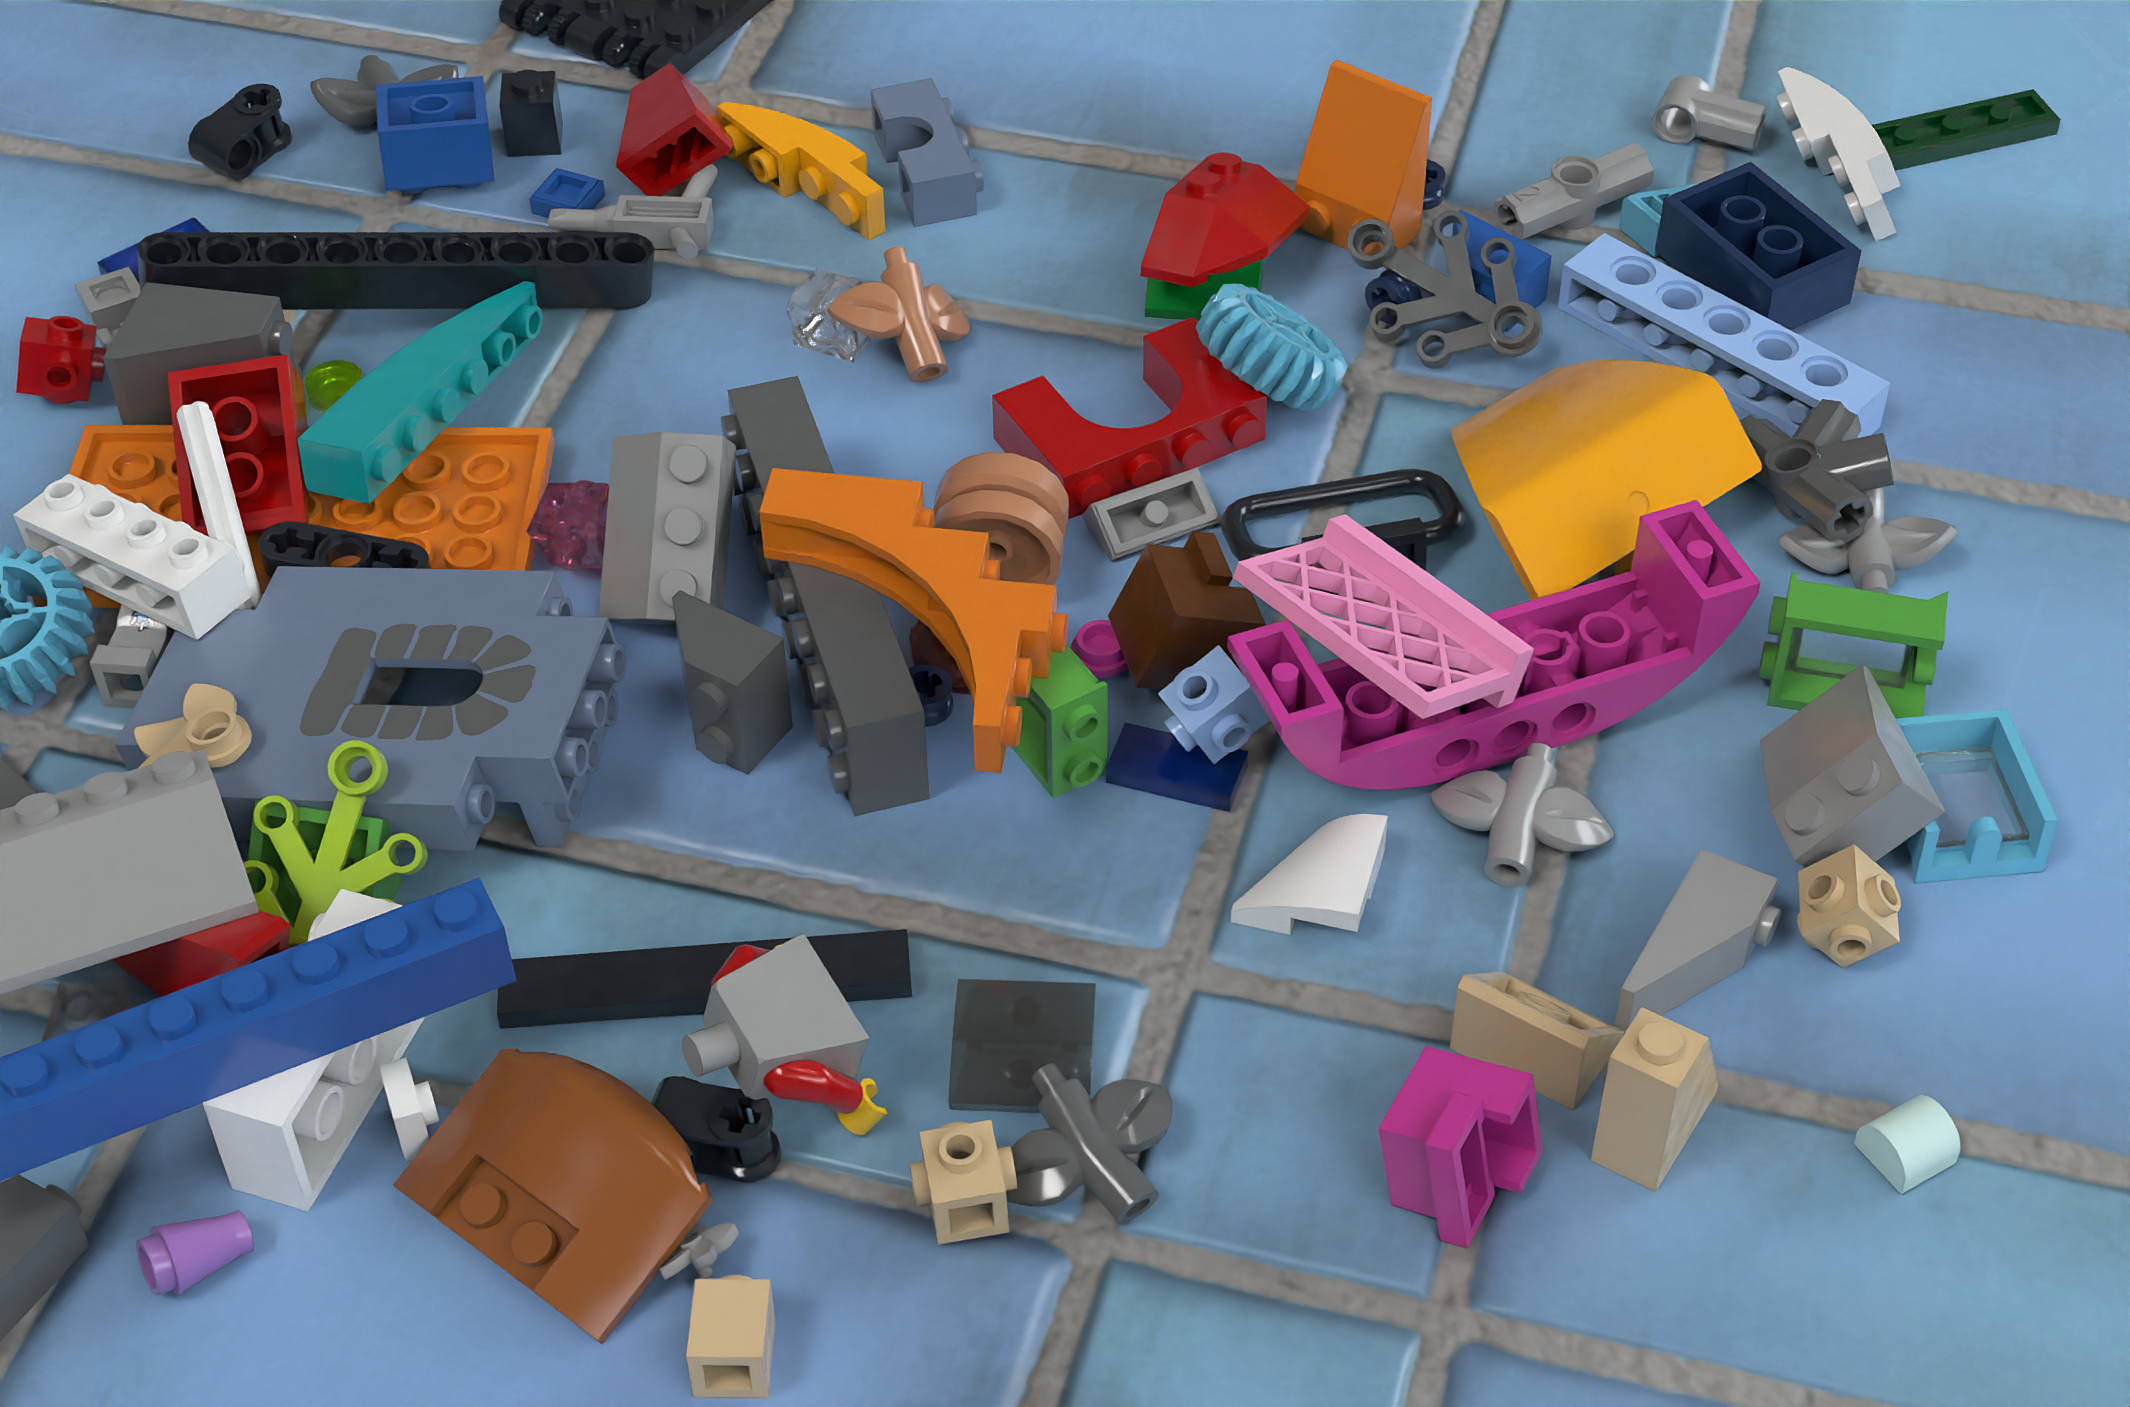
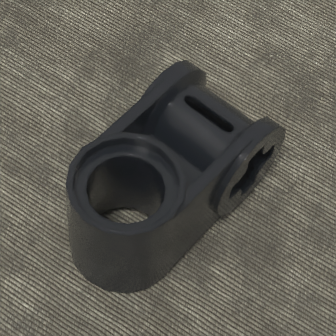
M269 84L249 85L239 90L231 100L211 115L201 119L194 126L189 136L188 148L192 158L235 180H243L274 154L284 150L291 143L292 133L289 125L282 121L279 108L282 104V98L279 89Z
M681 1076L664 1078L658 1084L651 1104L672 1124L693 1153L690 1158L695 1173L729 1178L738 1182H755L766 1178L775 1171L780 1163L782 1150L777 1135L771 1130L774 1115L767 1098L754 1100L745 1096L741 1089L700 1083L697 1080ZM747 1108L752 1110L754 1123L750 1122ZM735 1148H739L743 1163H739Z

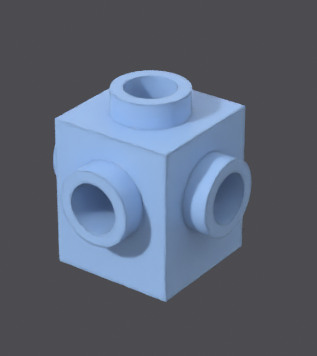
M1219 645L1193 666L1181 671L1173 682L1158 693L1173 712V715L1164 721L1169 730L1187 752L1199 745L1213 764L1217 763L1229 752L1242 747L1254 732L1270 720L1244 675Z

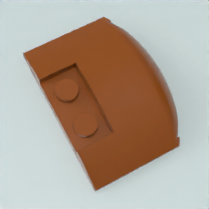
M502 1049L393 1184L400 1192L602 1345L713 1202L707 1184L703 1181L698 1185L690 1158L693 1153L672 1124L647 1099L613 1075L588 1063L560 1054L521 1052L519 1049Z

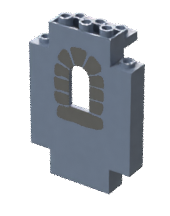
M278 566L255 610L235 609L198 640L175 630L122 729L115 746L128 771L139 768L147 757L143 755L136 741L134 729L143 725L183 717V702L190 686L194 683L209 684L228 690L234 695L237 702L236 714L246 720L252 732L250 745L235 762L224 767L211 768L235 841L250 842L255 800H261L266 796L279 795L291 800L295 805L332 810L338 789L328 776L327 766L329 758L339 745L348 741L358 740L380 750L388 766L385 783L377 792L366 797L361 815L387 818L391 835L397 833L411 834L421 839L427 849L473 851L484 824H488L493 817L495 802H517L521 807L536 846L561 848L571 821H576L580 815L582 794L590 773L593 774L598 769L601 756L600 748L608 728L614 726L617 721L619 700L614 688L616 683H620L624 678L626 672V653L624 647L621 644H617L608 617L573 616L572 603L569 598L564 597L555 571ZM376 667L470 669L483 675L482 684L476 693L455 705L440 707L359 704ZM365 758L357 760L351 768V777L356 783L366 781L372 773V765ZM403 842L397 846V848L415 849L411 842Z

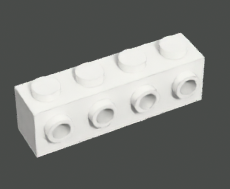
M67 474L62 479L51 483L42 494L13 514L27 548L31 547L35 551L40 552L44 558L52 555L60 560L69 573L73 572L83 586L196 640L252 597L243 573L245 568L243 558L230 543L224 540L217 541L199 533L182 521L175 522L153 512L142 503H133L111 493L100 484L93 485L76 476Z

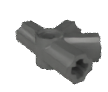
M1822 399L1816 408H1812L1792 438L1766 418L1756 419L1750 414L1740 420L1762 463L1761 471L1752 476V478L1773 494L1776 508L1781 514L1790 518L1805 519L1830 540L1837 538L1847 543L1864 532L1867 520L1873 515L1870 498L1862 493V491L1894 485L1884 433L1857 438L1861 432L1859 417L1845 408L1841 401Z

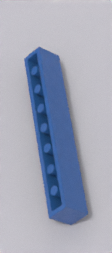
M480 877L0 1057V1181L516 982L504 925Z

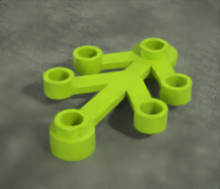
M358 740L345 742L339 745L329 758L327 766L328 776L338 791L315 861L297 828L300 814L294 802L279 795H270L261 799L254 809L253 819L256 827L262 833L269 835L302 899L293 927L275 895L279 886V877L276 870L271 865L258 860L243 862L247 875L254 869H261L266 877L264 888L254 894L258 909L279 916L291 924L288 949L308 941L310 928L319 914L326 913L341 889L361 893L396 873L401 875L415 874L424 867L427 861V848L421 839L408 833H397L387 839L383 849L344 869L366 797L374 794L383 786L388 774L387 761L382 752L366 742ZM368 759L372 765V773L366 781L356 783L351 777V768L357 760ZM282 804L287 812L286 821L281 827L272 829L266 820L267 812L272 806ZM403 842H411L416 851L414 860L407 866H399L394 859L395 849ZM378 898L381 900L399 904L398 902L387 898Z

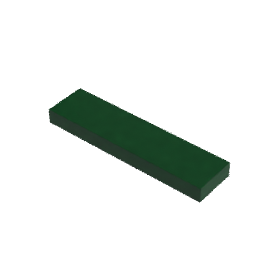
M2031 89L1873 124L1872 127L1887 150L1894 170L1897 171L2056 135L2061 119L2038 93Z

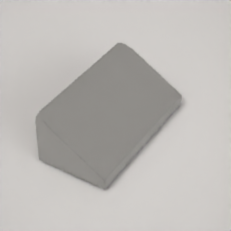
M1198 467L1092 503L1082 515L1087 528L1111 561L1143 551L1147 544L1160 545L1191 534L1192 531H1200L1221 522Z

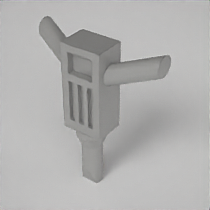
M711 163L694 174L681 197L620 195L617 205H607L596 210L551 209L548 218L549 229L637 233L649 239L655 249H675L680 257L688 260L693 259L698 255V250H708L714 228L712 198L705 197L718 175V170Z

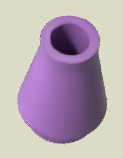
M240 1210L223 1216L152 1226L151 1235L136 1241V1251L141 1270L153 1294L158 1296L171 1291L175 1296H178L237 1257L254 1251V1241L246 1218Z

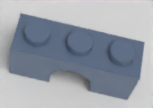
M932 78L870 89L873 133L886 163L897 161L899 163L900 195L914 227L977 215L976 192H981L984 189L982 170L977 159H969V148L964 129H956L954 126V113L950 99L948 97L941 98Z

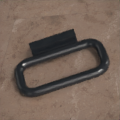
M1401 469L1243 497L1226 508L1220 521L1222 533L1232 554L1238 561L1295 546L1267 548L1255 544L1245 525L1249 520L1405 492L1422 493L1432 500L1441 517L1427 522H1422L1420 517L1366 526L1364 528L1426 571L1427 546L1448 541L1461 531L1466 518L1463 505L1450 484L1442 476L1426 470ZM1323 534L1303 537L1302 543L1322 538ZM1309 587L1310 589H1314V590H1318V591H1322V592H1326V593H1330V594L1339 595L1338 593H1333V592H1329V591H1325V590H1321V589Z

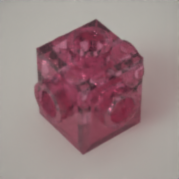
M579 480L576 483H548L526 533L542 549L545 558L551 564L570 571L578 568H603L609 485L607 483H594L587 480Z

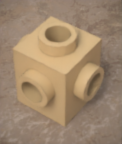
M1855 844L1798 871L1800 912L1797 915V924L1802 937L1812 948L1820 949L1840 967L1844 968L1900 942L1897 912L1901 909V900L1895 887V879Z
M991 1119L973 1123L952 1122L938 1129L919 1132L923 1161L909 1163L916 1207L930 1204L937 1244L1008 1233L1009 1221L1006 1191L1017 1189L1016 1172L1011 1147L997 1148Z

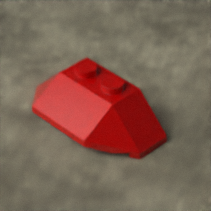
M1220 152L1211 154L1165 193L1141 263L1140 276L1195 287L1207 282L1208 275L1231 272L1268 257L1309 217L1310 206L1263 166L1241 161V157L1233 153Z

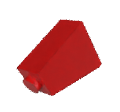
M668 63L631 89L615 167L646 196H662L731 151L733 142L707 98L671 63Z
M259 910V913L112 960L162 997L287 950L289 947L291 924L279 916Z

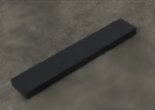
M907 929L806 937L847 1002L912 997ZM792 938L512 959L516 982L498 988L497 1017L500 1029L705 1013L711 990V981L736 947L746 944L773 950L776 946L782 945Z

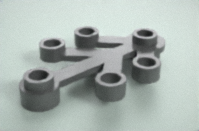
M1455 210L1445 211L1435 219L1433 225L1436 239L1444 249L1449 277L1396 247L1390 228L1381 220L1365 219L1355 224L1350 230L1347 245L1356 264L1371 270L1384 267L1432 295V297L1398 305L1384 302L1375 306L1370 313L1369 322L1377 338L1383 341H1393L1404 333L1406 327L1465 314L1480 323L1446 334L1440 330H1428L1421 334L1416 343V351L1420 361L1426 367L1438 369L1448 364L1452 355L1491 347L1498 354L1506 357H1518L1533 350L1540 341L1543 328L1539 313L1532 305L1519 300L1513 273L1517 263V256L1514 246L1506 238L1494 237L1484 243L1480 252L1484 269L1492 275L1496 299L1495 304L1476 293L1466 246L1470 236V229L1462 213ZM1457 223L1461 225L1460 232L1455 236L1447 237L1442 234V230L1448 224ZM1372 242L1383 244V248L1379 253L1372 256L1364 254L1368 244ZM1504 250L1509 253L1507 259L1502 263L1494 264L1489 261V257L1494 251ZM1385 315L1397 317L1396 324L1388 329L1380 328L1378 322ZM1518 323L1524 326L1522 334L1518 337L1509 338L1504 335L1505 328L1510 324ZM1440 342L1444 344L1443 351L1437 356H1428L1424 353L1430 343Z

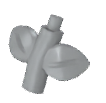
M1881 487L1862 491V493L1870 498L1873 515L1867 520L1864 532L1847 543L1837 538L1828 539L1810 523L1780 536L1779 545L1807 566L1827 574H1839L1849 568L1852 583L1856 589L1889 594L1888 589L1896 580L1895 570H1909L1929 561L1957 535V530L1954 525L1947 522L1917 516L1899 517L1884 523L1885 498L1884 489Z
M1533 743L1529 745L1526 756L1518 758L1513 763L1507 781L1491 771H1475L1464 774L1431 792V804L1439 814L1451 823L1476 831L1490 830L1484 871L1492 881L1503 886L1520 887L1528 883L1533 866L1536 839L1546 846L1557 850L1584 851L1609 843L1614 834L1605 818L1588 799L1570 788L1554 787L1558 773L1551 764L1553 750L1546 744Z

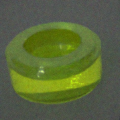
M333 360L319 364L310 370L305 378V387L312 407L321 412H326L363 378L361 369L349 361Z

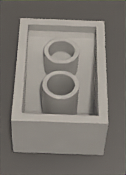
M1863 664L1760 740L1770 811L1794 860L1804 867H1808L1853 844L1876 862L1945 813L1942 804L1870 670Z

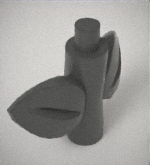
M367 55L360 62L361 67L357 74L358 82L339 78H320L311 81L310 87L317 102L329 115L338 121L350 126H371L377 122L376 85L459 78L457 65H436L409 74L399 81L389 63L380 60L376 55Z
M1055 1063L1047 1064L1036 1071L1031 1080L1043 1096L1038 1104V1109L1050 1128L1030 1131L1018 1139L1011 1147L1017 1189L1006 1191L1007 1202L1025 1206H1048L1062 1202L1084 1183L1118 1224L1129 1222L1148 1210L1158 1199L1159 1193L1126 1154H1137L1158 1144L1167 1133L1173 1111L1172 1099L1168 1090L1163 1085L1148 1081L1122 1079L1103 1086L1091 1100L1080 1080L1077 1078L1066 1080Z

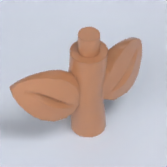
M892 247L883 254L887 269L881 274L882 283L869 282L850 288L831 303L827 312L839 323L865 336L877 339L894 337L905 363L909 379L913 382L931 381L941 377L948 371L947 362L939 340L957 342L963 339L970 331V322L966 314L944 288L937 284L923 286L919 265L909 262L904 247Z

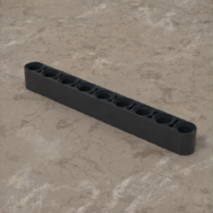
M162 232L146 236L139 242L137 258L140 292L146 282L276 296L280 298L282 310L468 309L524 281L535 283L537 306L540 308H632L645 304L651 298L655 248L646 237L630 232Z

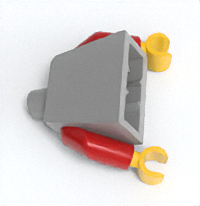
M805 934L794 937L782 945L776 946L773 950L746 944L736 947L711 981V990L703 1017L705 1029L685 1035L682 1039L683 1055L691 1072L699 1077L728 1067L744 1095L757 1100L775 1096L780 1099L822 1104L836 1111L840 1122L846 1129L857 1135H865L888 1114L885 1107H879L871 1101L878 1092L874 1080L865 1078L859 1083L853 1079L857 1076L869 1036Z

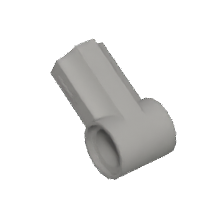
M1681 75L1675 77L1669 83L1651 120L1655 133L1662 140L1671 144H1684L1693 138H1698L1754 153L1765 123L1767 109L1761 104L1713 93L1709 85L1702 79L1693 75Z

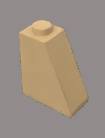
M1641 1007L1609 1057L1591 1156L1592 1162L1650 1190L1657 1191L1717 1092L1718 1082L1708 1037Z

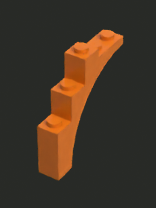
M772 468L759 511L764 558L811 565L857 580L895 600L928 626L955 659L971 693L974 708L973 745L975 771L1002 773L1007 746L1018 747L1021 736L1022 707L1016 706L1017 697L1028 698L1032 677L1048 678L1053 652L1064 653L1068 614L1057 613V586L1000 580V561L990 560L989 533L934 528V509L924 508L923 482Z

